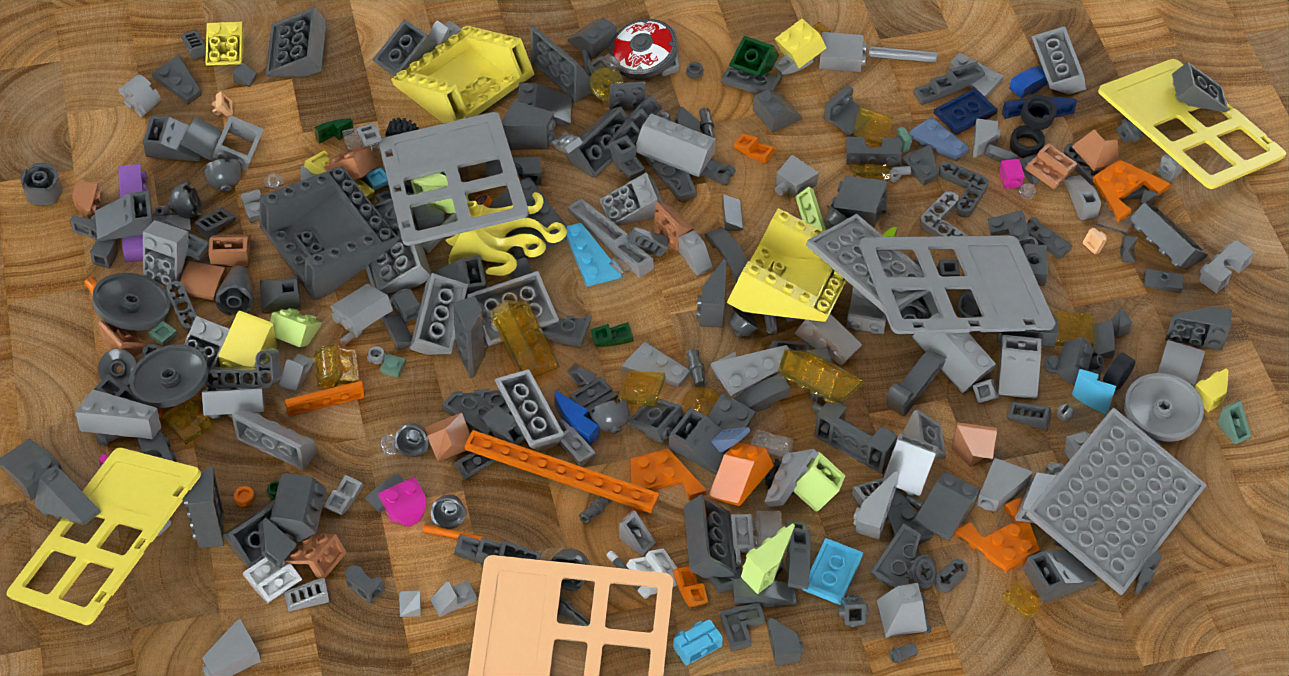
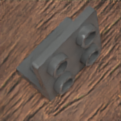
M645 82L609 85V91H606L609 109L622 107L623 110L636 109L645 99Z
M847 85L825 104L824 119L849 136H852L873 118V114L852 101L853 88Z

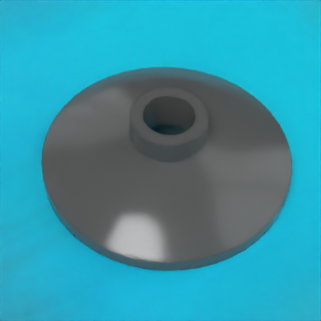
M120 349L110 350L100 359L98 373L101 380L109 374L120 385L127 386L129 385L131 372L137 362L128 351ZM118 366L123 368L120 373L116 370Z

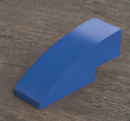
M1042 66L1030 68L1012 78L1009 89L1021 98H1024L1029 93L1032 95L1048 84Z
M556 391L554 393V405L560 418L565 420L570 427H573L591 446L599 437V425L588 419L587 409Z

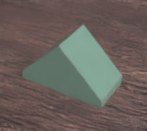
M1238 400L1224 407L1217 425L1234 444H1238L1252 437L1242 402Z

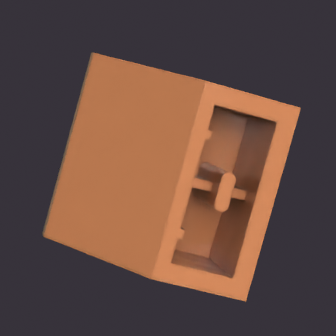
M358 146L353 148L351 152L345 150L338 153L337 156L329 159V163L323 167L326 171L343 166L351 178L355 180L362 178L378 165L370 146L365 148Z
M661 203L655 204L654 230L658 234L668 236V246L678 251L679 236L694 229L672 206Z
M251 234L211 236L208 250L211 265L249 266Z

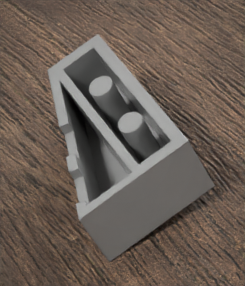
M829 314L826 322L805 319L794 333L816 349L828 348L830 358L841 366L862 345L831 314Z

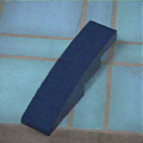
M1049 97L1056 105L1057 112L1055 118L1075 112L1076 99ZM1027 98L1004 102L1003 118L1007 119L1021 115L1023 104ZM1039 106L1031 107L1028 110L1034 117L1040 116V118H1043L1044 115H1049L1047 110Z

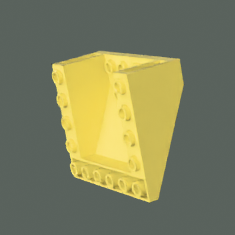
M465 26L459 33L450 36L446 42L437 45L433 51L424 54L418 61L412 62L405 70L399 71L391 80L394 86L444 124L465 119L467 116L469 118L478 116L517 88L519 83H524L535 74L521 38Z
M778 208L754 255L744 267L727 303L743 312L826 322L847 280L806 246L809 239L823 231Z

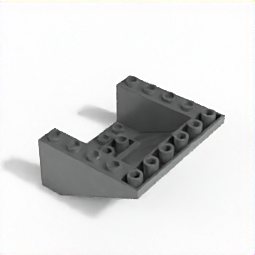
M343 166L260 196V228L295 276H298V280L313 300L333 293L398 243L396 234Z

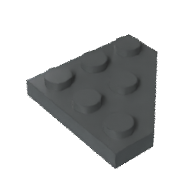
M490 389L474 390L473 393L458 391L454 392L442 403L444 411L452 416L462 412L469 428L489 436L493 433L481 418L494 405H498L512 415L500 390L490 391Z

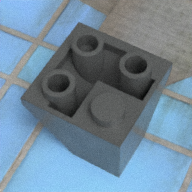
M298 276L260 280L262 312L301 308Z

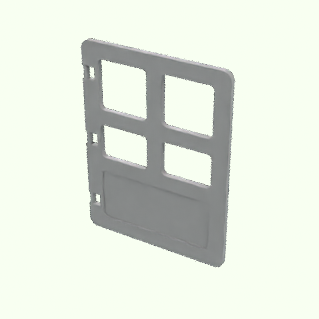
M496 112L385 137L379 142L404 245L419 244L523 219L529 215L499 114ZM393 153V156L387 157L386 154ZM496 159L500 161L503 173L469 182H461L458 172L459 168ZM441 172L446 174L447 187L414 195L406 194L405 181ZM504 185L508 187L513 208L483 216L471 217L465 197L467 194ZM401 188L402 191L395 192V189ZM445 199L453 200L458 218L456 222L420 231L415 230L410 210L412 207ZM410 224L411 227L404 228L403 225Z
M1014 236L867 237L860 240L859 247L891 330L896 334L1052 330L1055 326V320L1020 242ZM929 249H953L965 276H940ZM876 250L915 251L925 277H887ZM946 289L971 290L982 317L958 318L955 315ZM892 291H931L941 318H902ZM1024 322H1032L1033 325H1025ZM913 325H922L923 328H914Z

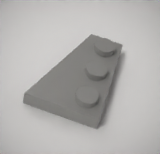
M959 52L950 62L949 67L953 69L977 61ZM978 63L985 72V76L970 84V88H976L987 98L1003 81V75Z
M815 449L786 453L781 460L782 462L775 474L764 503L769 507L784 505L797 486L795 481L801 474L806 473L809 469L806 465L811 458L815 459L819 453Z

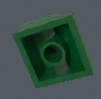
M743 36L729 67L761 77L772 70L779 57V53L774 45Z

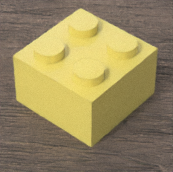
M803 19L775 38L781 53L784 56H789L798 68L804 66L826 49L821 35Z

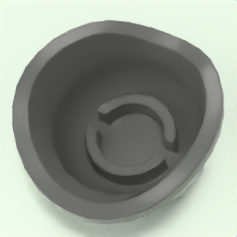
M965 291L958 301L960 316L962 318L982 317L972 291Z
M413 423L406 424L397 431L394 444L396 449L403 455L419 456L427 451L429 440L424 427Z
M452 494L441 496L434 501L431 507L432 521L441 528H455L463 523L467 515L462 501Z

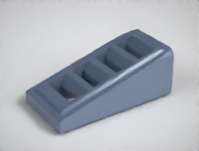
M749 427L726 429L714 437L711 442L721 453L738 443L750 432Z

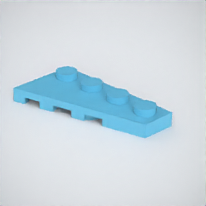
M582 223L567 226V241L586 287L622 278L621 271Z

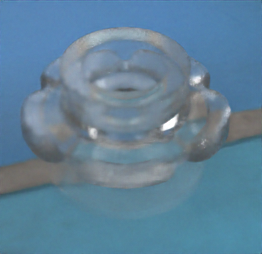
M1025 183L1019 187V193L1023 199L1030 200L1037 193V189L1031 183Z

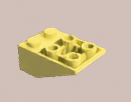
M242 22L207 23L206 66L242 64L244 53Z

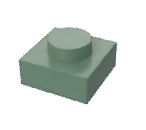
M905 127L898 128L896 138H900L901 150L903 153L909 152L912 136Z
M162 321L149 332V336L164 347L177 336V332Z
M387 354L380 368L381 373L399 378L406 365V359Z

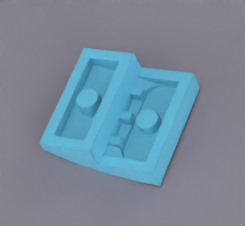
M1079 369L1072 395L1086 406L1107 414L1116 386L1098 381L1099 374Z

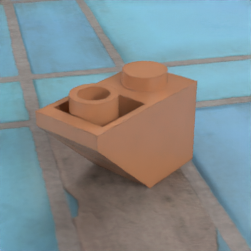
M76 181L72 194L76 209L89 220L93 214L95 215V211L99 209L98 204L103 198V192L100 191L98 183Z

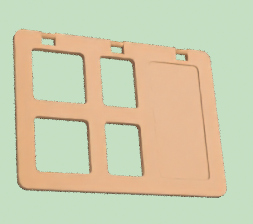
M490 555L486 557L483 565L468 676H550L553 647L557 639L587 643L584 676H599L602 648L605 644L649 649L651 655L648 676H663L673 578L670 574ZM563 579L586 580L595 583L591 621L588 626L560 624L557 622ZM611 584L645 586L657 589L654 628L651 633L608 629L605 627Z

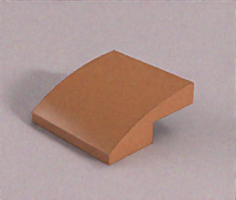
M1048 143L1027 164L1025 169L1055 189L1066 179L1078 163Z
M189 261L180 282L183 284L188 296L214 300L220 288V282L226 274V267Z

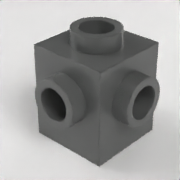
M1128 118L1120 121L1122 125L1116 128L1124 143L1130 140L1134 143L1142 138L1141 134L1144 133Z
M848 595L847 598H841V605H838V617L842 619L844 624L851 627L866 625L869 608L862 597Z

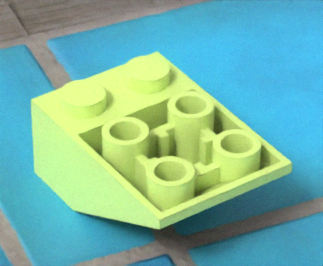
M441 173L410 180L414 194L448 186L446 176ZM452 199L425 204L444 211V213H456Z
M793 523L787 528L785 526L782 527L772 539L770 537L767 538L758 549L753 548L747 553L741 578L757 594L773 583L795 527Z

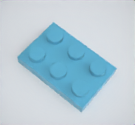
M825 538L810 570L808 590H802L841 605V598H844L863 558V552Z

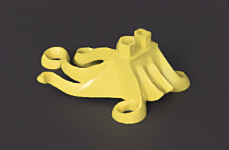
M534 192L532 194L535 199V205L527 206L529 214H534L542 208L543 197L540 193ZM467 201L471 217L483 216L513 208V205L502 208H488L484 205H478L476 201ZM523 218L456 234L446 239V242L453 246L448 264L461 258L481 256V260L504 263L502 266L488 268L486 270L487 274L507 275L517 267V260L507 253L510 248L520 246L528 257L540 256L546 249L545 242L535 235L518 234L505 237L507 233L517 228L531 227L541 232L549 243H556L565 238L567 229L558 222L552 223L546 228L534 219ZM554 229L559 230L556 234H550V231ZM532 244L538 245L536 249H528V247Z

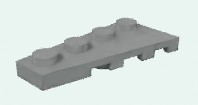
M784 345L712 362L710 366L729 395L733 397L796 364L797 360L788 346Z

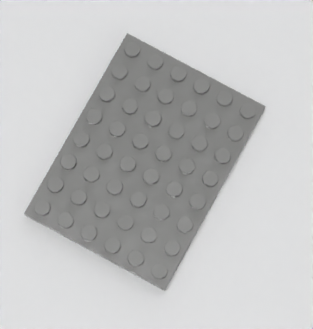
M1113 407L1025 515L1116 592L1122 595L1143 569L1150 556L1157 551L1207 485Z

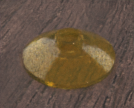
M609 67L595 70L589 80L592 93L604 101H609V85L624 83L620 73Z
M695 387L685 394L683 408L686 413L692 408L708 416L720 395L708 387Z

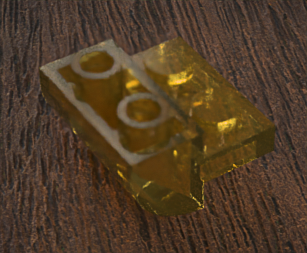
M339 343L327 344L316 350L314 362L317 387L334 388L338 384H350L359 381L356 350L340 348Z

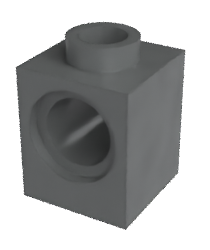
M410 289L393 296L394 309L401 316L404 323L418 317L420 304Z

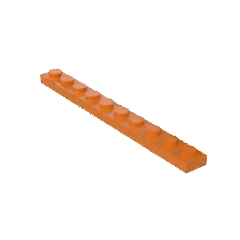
M472 430L465 444V450L651 514L659 498V493L475 430Z

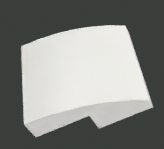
M664 548L648 551L645 557L630 559L626 565L632 570L668 573L673 578V587L677 585L672 571L677 566ZM641 586L648 596L657 594L656 588Z
M266 557L243 572L246 580L267 603L302 581V578L290 563L286 564L283 561L276 567Z

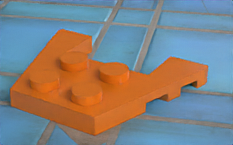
M1120 159L1096 174L1092 180L1101 196L1107 200L1108 207L1111 211L1113 210L1115 219L1118 222L1131 215L1132 211L1121 201L1123 198L1143 185L1150 191L1157 192V197L1170 187V183Z
M668 448L630 458V480L633 485L655 491L682 483L689 500L701 494L703 496L706 495L704 486ZM631 507V512L636 511L637 514L645 512L640 509Z
M1020 497L1005 504L1004 510L1014 521L1013 523L985 537L979 534L971 522L958 528L955 533L958 538L962 537L969 542L968 545L973 549L977 548L983 552L987 559L1004 571L1027 561V557L1040 552L1031 524L1015 520L1022 502Z

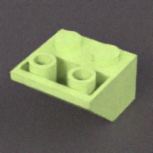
M294 308L273 312L270 322L274 325L276 338L298 347L308 346L322 322L316 320L315 316L309 314L304 316L299 314L300 311Z
M818 452L819 454L815 459L811 458L806 465L809 469L805 474H801L795 481L797 486L793 490L816 512L839 492L845 475L820 452Z

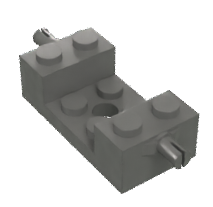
M829 398L824 406L815 402L812 410L818 414L814 437L882 474L889 464L898 435L881 426L872 437L867 432L861 431L845 421L847 407L831 398Z

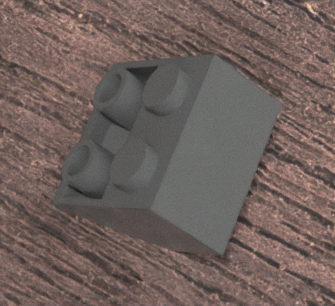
M1084 337L1064 342L1056 372L1067 383L1075 385L1079 369L1099 374L1097 379L1099 381L1105 360Z

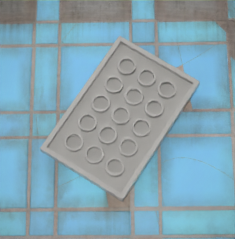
M855 214L807 241L806 246L884 312L859 247L862 238L884 237L858 214ZM876 250L887 277H925L921 267L901 250ZM929 290L892 291L899 309L929 292Z

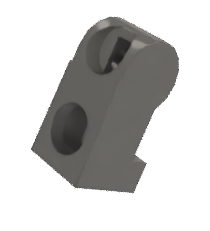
M352 565L346 569L347 586L371 604L384 591V582L378 576L374 580L363 573V569L358 565Z

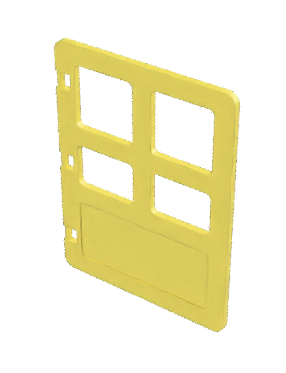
M1176 59L1164 61L1099 87L1098 92L1102 97L1209 189H1215L1280 161L1286 155V151L1268 138L1263 131L1228 103L1229 111L1221 112L1228 118L1226 121L1211 127H1205L1189 112L1199 108L1188 106L1184 102H1180L1175 96L1176 90L1173 85L1172 74L1183 66ZM1178 118L1195 133L1176 141H1170L1154 126ZM1241 129L1267 152L1249 160H1244L1218 137ZM1207 143L1233 166L1210 175L1187 156L1184 151Z
M124 448L115 449L82 491L101 511L95 517L105 519L90 541L84 544L64 538V535L74 523L66 518H62L8 588L7 596L12 600L83 625L93 623L109 598L114 595L142 557L148 545L153 542L176 511L184 496L198 481L201 471L194 466ZM119 524L142 530L125 555L100 549ZM53 551L76 557L75 561L49 594H43L26 588L27 584ZM89 563L113 569V572L86 607L62 600Z

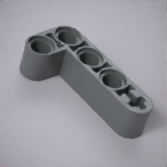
M270 347L257 353L256 367H216L208 370L205 385L210 388L270 387L281 380L280 354L277 349ZM266 354L269 355L270 362L266 359ZM231 373L235 376V381L232 380ZM249 373L252 374L253 381L249 378ZM267 373L271 375V381L268 379Z
M928 349L902 383H895L890 388L887 394V407L905 416L941 371L946 359Z

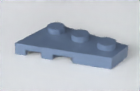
M932 117L908 132L911 134L912 139L920 142V145L925 147L930 144L932 148L936 149L937 153L955 161L969 151V147Z

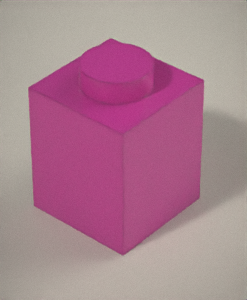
M1020 160L1001 161L999 175L1004 189L1022 187L1024 172Z

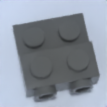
M651 396L629 419L628 423L630 427L645 432L647 438L662 443L666 438L669 439L670 433L684 417V412L681 405Z

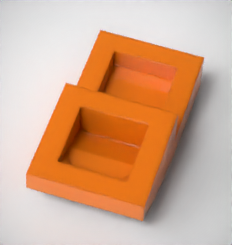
M744 133L733 144L743 154L763 163H767L775 153L773 146L759 143L758 137Z
M689 566L672 570L677 586L689 607L709 603L704 584H698L696 573H693Z

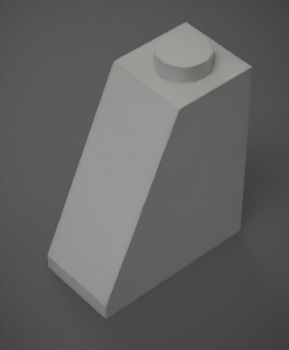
M994 458L980 492L977 506L985 510L997 512L1028 486L1033 471Z
M1036 473L1028 484L1015 516L1016 521L1035 523L1025 514L1055 479V475Z
M240 619L202 658L204 666L201 668L205 676H233L261 662L259 652Z

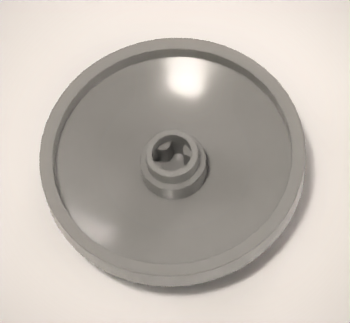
M1153 373L1138 378L1130 385L1124 399V410L1128 420L1147 436L1159 441H1179L1191 436L1200 426L1204 415L1203 401L1196 389L1185 380L1170 374Z

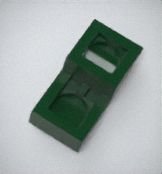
M351 118L333 120L314 127L316 140L319 144L334 136L341 140L354 133L353 120Z
M629 322L611 328L609 324L590 329L595 347L616 346L634 341Z

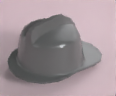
M827 205L830 210L824 221L826 228L830 229L848 219Z
M732 306L734 313L729 324L738 338H741L743 335L748 337L756 329L760 330L751 313L743 312Z

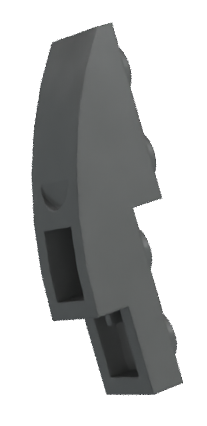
M786 520V528L792 523L795 525L785 558L787 587L808 590L810 576V530H807V524L804 522Z

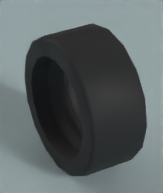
M1043 95L1030 96L1023 104L1021 119L1024 124L1032 129H1046L1053 124L1057 112L1056 105L1049 97ZM1039 106L1047 110L1049 116L1037 118L1031 115L1028 110L1031 107Z
M1027 125L1014 129L1010 139L1011 151L1021 158L1039 153L1045 144L1043 132L1032 129ZM1023 137L1030 138L1037 145L1031 147L1024 146L1018 142V139Z
M1120 353L1107 369L1103 382L1116 386L1115 391L1119 390L1132 373L1136 361L1125 353Z

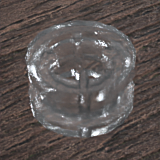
M386 435L381 439V450L384 454L393 455L398 451L394 444V435Z

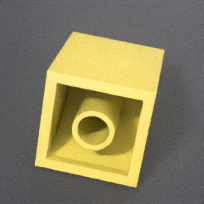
M238 311L218 355L220 367H256V355L259 351L270 347L277 348L273 323ZM266 354V359L269 360L270 357ZM249 373V378L253 380L252 374Z

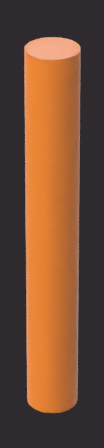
M424 524L423 532L453 539H458L460 534L479 541L483 537Z

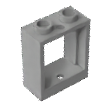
M230 115L216 145L213 158L218 160L225 159V162H231L230 159H236L240 162L241 169L247 171L264 129ZM227 133L253 142L248 156L223 146Z

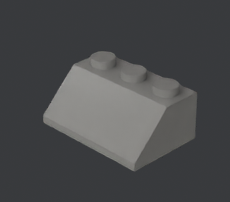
M206 386L202 391L204 416L209 415V418H220L224 414H229V417H232L234 413L250 411L261 415V412L265 410V387L210 388Z

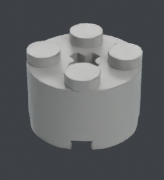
M138 74L119 88L118 91L125 98L123 100L124 104L129 109L133 107L137 115L143 117L161 102V97L156 89L152 90L149 86L151 83L144 76Z

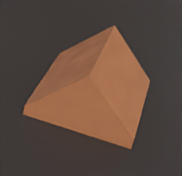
M99 321L98 323L103 341L112 350H125L132 354L133 357H136L148 345L136 331L121 329L106 321Z

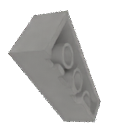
M94 389L75 412L81 432L153 439L161 429L157 408Z

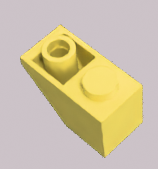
M1226 368L1220 372H1214L1210 378L1200 380L1195 385V389L1199 393L1207 412L1224 402L1227 394L1229 372Z

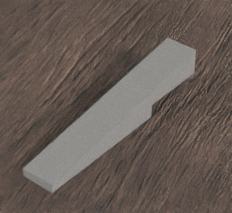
M582 198L567 207L568 211L639 278L654 269L651 256L638 246L628 242V234Z

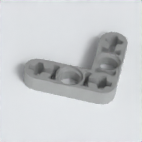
M951 191L945 192L922 214L920 227L935 237L967 236L961 230L944 221L956 208L958 195ZM935 209H942L944 212L936 213ZM943 228L946 229L948 232L941 233L939 229Z

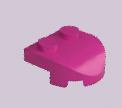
M415 477L378 493V497L387 511V517L393 523L412 526L423 518L426 510V496Z

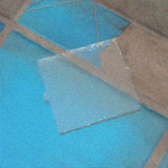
M1105 202L1102 211L1099 212L1100 217L1097 226L1127 235L1130 227L1134 224L1130 218L1135 211H1131V215L1118 222L1115 219L1113 210L1111 211L1108 203Z

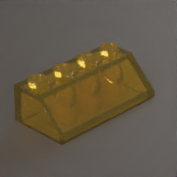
M505 300L489 312L492 323L496 326L500 339L505 344L508 356L512 359L517 373L529 369L533 378L560 367L528 301Z
M784 350L778 372L785 375V379L798 382L797 385L799 387L810 389L812 394L823 396L824 400L829 403H835V401L844 402L864 384V380L812 352Z

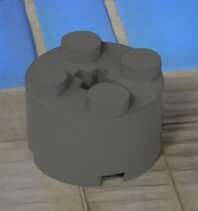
M36 163L33 164L32 168H26L21 174L22 187L30 204L53 205L57 202L62 193V185L57 170L51 164Z

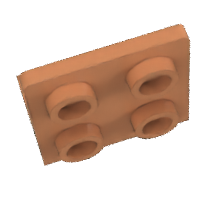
M314 534L300 541L284 561L286 564H309L317 579H325L347 552L336 534Z

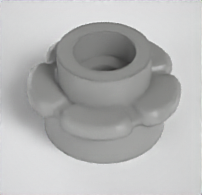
M374 346L370 348L367 359L371 363L381 364L386 358V353H384L383 348Z

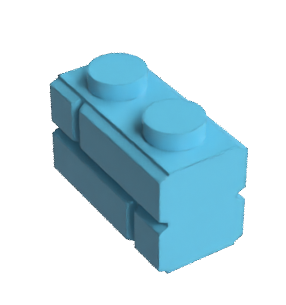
M708 619L705 622L698 621L688 631L682 630L678 632L673 639V648L687 666L722 647L723 638L712 621Z

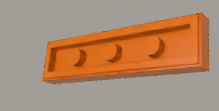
M358 381L285 399L288 416H293L364 398L363 383Z

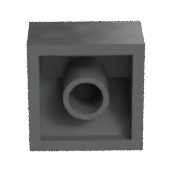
M605 18L591 21L568 38V42L582 52L586 50L590 54V58L593 59L610 46L613 37L617 33V26Z
M768 89L754 95L753 111L772 133L802 119V116L782 94Z

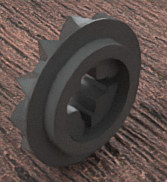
M926 555L916 556L915 560L911 561L912 567L909 570L912 572L910 578L914 580V583H918L920 588H929L936 579L935 563ZM922 569H926L924 570L922 575H920V571H922Z

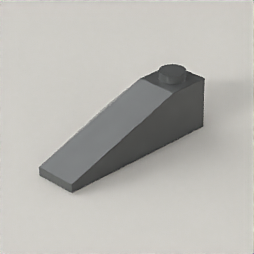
M56 465L46 470L44 475L39 478L34 505L43 515H54L58 519L66 518L70 522L86 525L101 512Z

